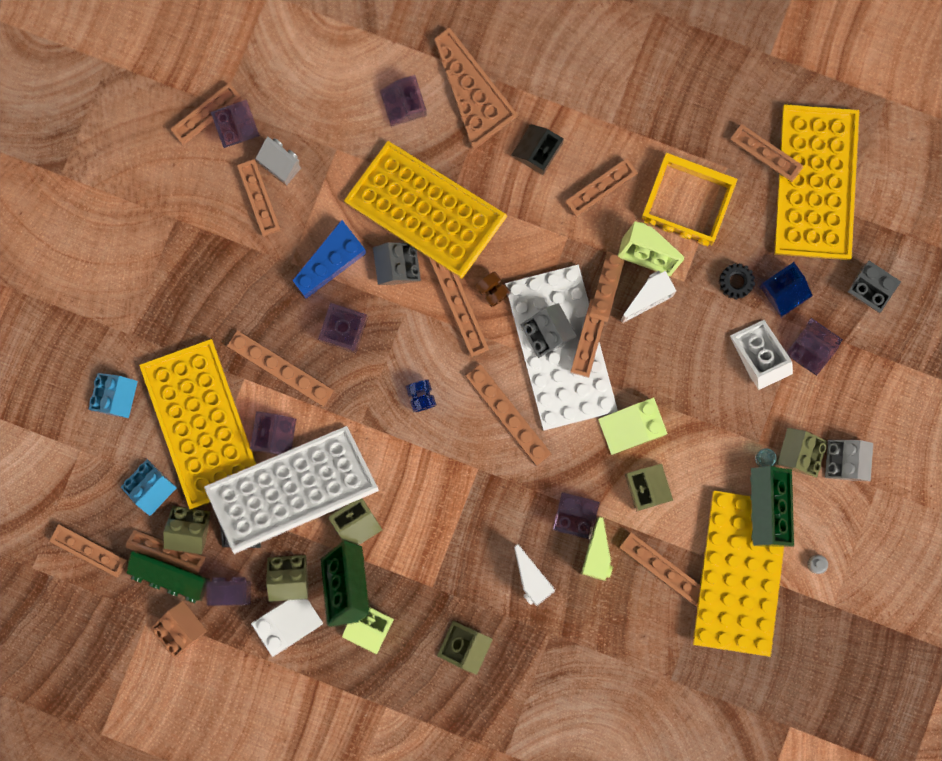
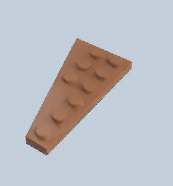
M448 28L435 38V43L472 149L475 150L515 120L518 114L453 31Z

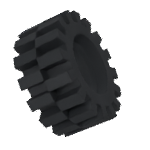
M734 263L731 266H727L719 277L720 290H723V294L728 295V298L742 299L752 291L755 285V276L752 275L753 271L749 270L748 266H742L743 264L741 263L736 265ZM738 274L743 277L744 285L741 288L731 286L730 277L732 275Z

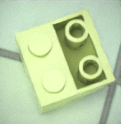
M369 607L370 614L358 623L347 624L342 637L377 654L394 619Z

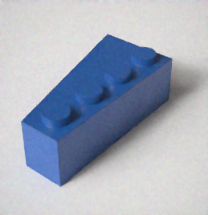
M341 220L293 279V282L307 299L364 256L366 250L344 221Z

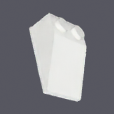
M657 271L649 276L650 278L647 279L648 281L621 318L622 323L674 296L676 289L666 271L662 273Z
M765 320L730 335L750 378L758 390L793 374L792 360Z
M517 545L514 549L523 590L526 593L523 596L530 605L533 603L538 605L555 590L521 547Z
M308 599L288 600L252 623V626L272 657L323 625Z

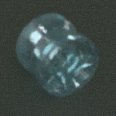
M767 448L760 450L755 456V462L759 467L773 466L777 459L775 452Z

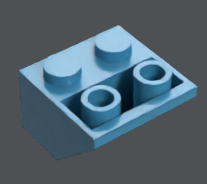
M98 373L94 381V390L90 398L89 410L129 418L138 381L118 375Z
M148 459L121 486L130 499L149 516L177 488Z

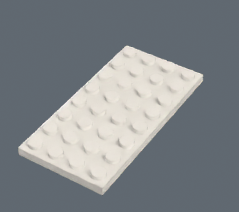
M579 265L505 283L511 292L508 295L543 431L617 412L600 343L597 347L589 378L570 373L589 306ZM559 303L577 337L538 358L520 324L544 308Z
M347 426L204 487L234 554L378 491V487Z

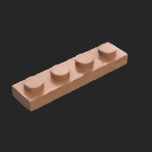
M228 83L170 130L181 144L184 145L242 98L233 86Z
M742 124L730 139L733 143L791 182L794 181L803 169L802 164Z
M626 158L570 197L565 203L575 217H578L631 180L638 172Z
M253 159L237 165L262 236L281 231L256 160Z
M611 252L606 254L589 317L608 322L625 261L618 257L617 254Z
M590 299L570 372L586 378L590 376L605 322L589 317L594 299Z
M58 524L49 541L119 578L128 561Z
M136 530L132 532L126 542V548L196 575L199 574L206 557L195 553L164 549V541Z

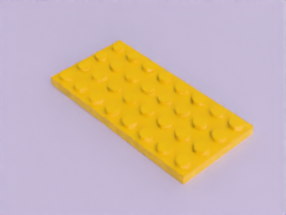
M783 105L780 150L802 164L803 169L793 182L779 174L774 255L841 260L852 259L859 110Z
M387 141L344 200L347 205L461 279L507 217L504 212L390 141Z
M212 339L139 365L190 510L210 503L204 488L205 486L256 465Z
M712 491L693 645L771 657L784 547L753 546L751 496Z

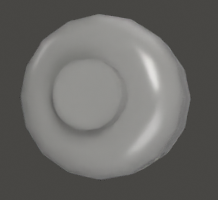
M814 555L808 560V569L814 574H822L828 568V561L822 555Z

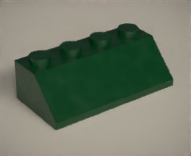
M773 466L751 468L753 546L794 547L792 469Z
M344 540L321 558L326 622L329 627L358 623L370 614L363 547Z
M132 551L130 554L127 574L132 575L130 579L140 583L142 580L150 582L148 586L155 589H160V587L168 589L166 593L174 596L182 594L186 596L185 600L192 603L202 601L210 579L139 552Z

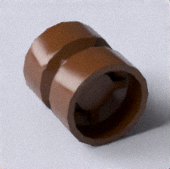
M495 271L476 284L479 292L482 295H486L485 300L491 308L511 294L507 286L501 284V278ZM497 288V291L492 294L491 291Z

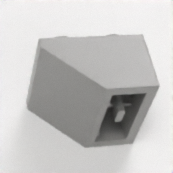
M267 137L256 156V161L287 186L301 169L300 161L297 159L298 156L291 150L286 151L282 147L283 144L276 138L272 140Z
M828 440L825 478L871 481L873 443L862 440Z

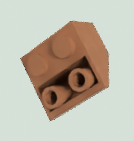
M184 601L170 609L151 628L154 635L162 642L174 659L207 632Z

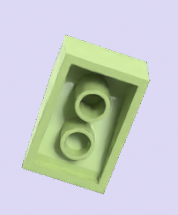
M636 221L622 238L618 257L656 272L660 271L662 273L666 271L668 276H671L684 260V256L654 228Z
M654 398L598 419L611 455L667 435Z
M598 517L581 574L604 581L606 577L610 578L613 566H610L611 559L604 521L602 517Z

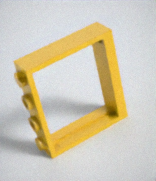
M666 153L641 219L644 220L645 224L649 226L658 225L668 233L677 232L684 239L690 240L693 238L698 240V243L703 246L713 245L738 179ZM667 166L727 188L710 236L649 214Z

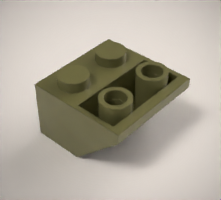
M787 428L777 465L817 478L821 469L823 455L826 451L827 441L807 431Z
M662 464L625 474L636 512L673 501Z
M363 498L346 505L328 517L343 541L345 540L357 545L362 544L382 531L381 526Z
M172 506L164 530V549L202 555L211 512Z
M306 555L268 558L266 586L269 602L308 599Z

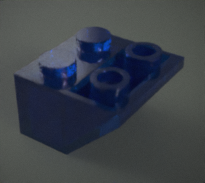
M792 262L759 286L780 317H783L813 296L805 276L795 262Z

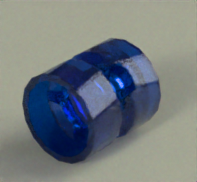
M429 379L406 386L408 397L412 398L410 404L413 413L437 406L434 395L430 394L432 387ZM421 392L424 393L423 396H420V397L417 396L418 393H421Z

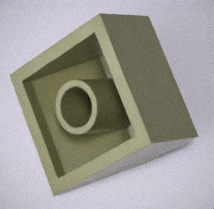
M453 621L437 657L477 675L493 639Z

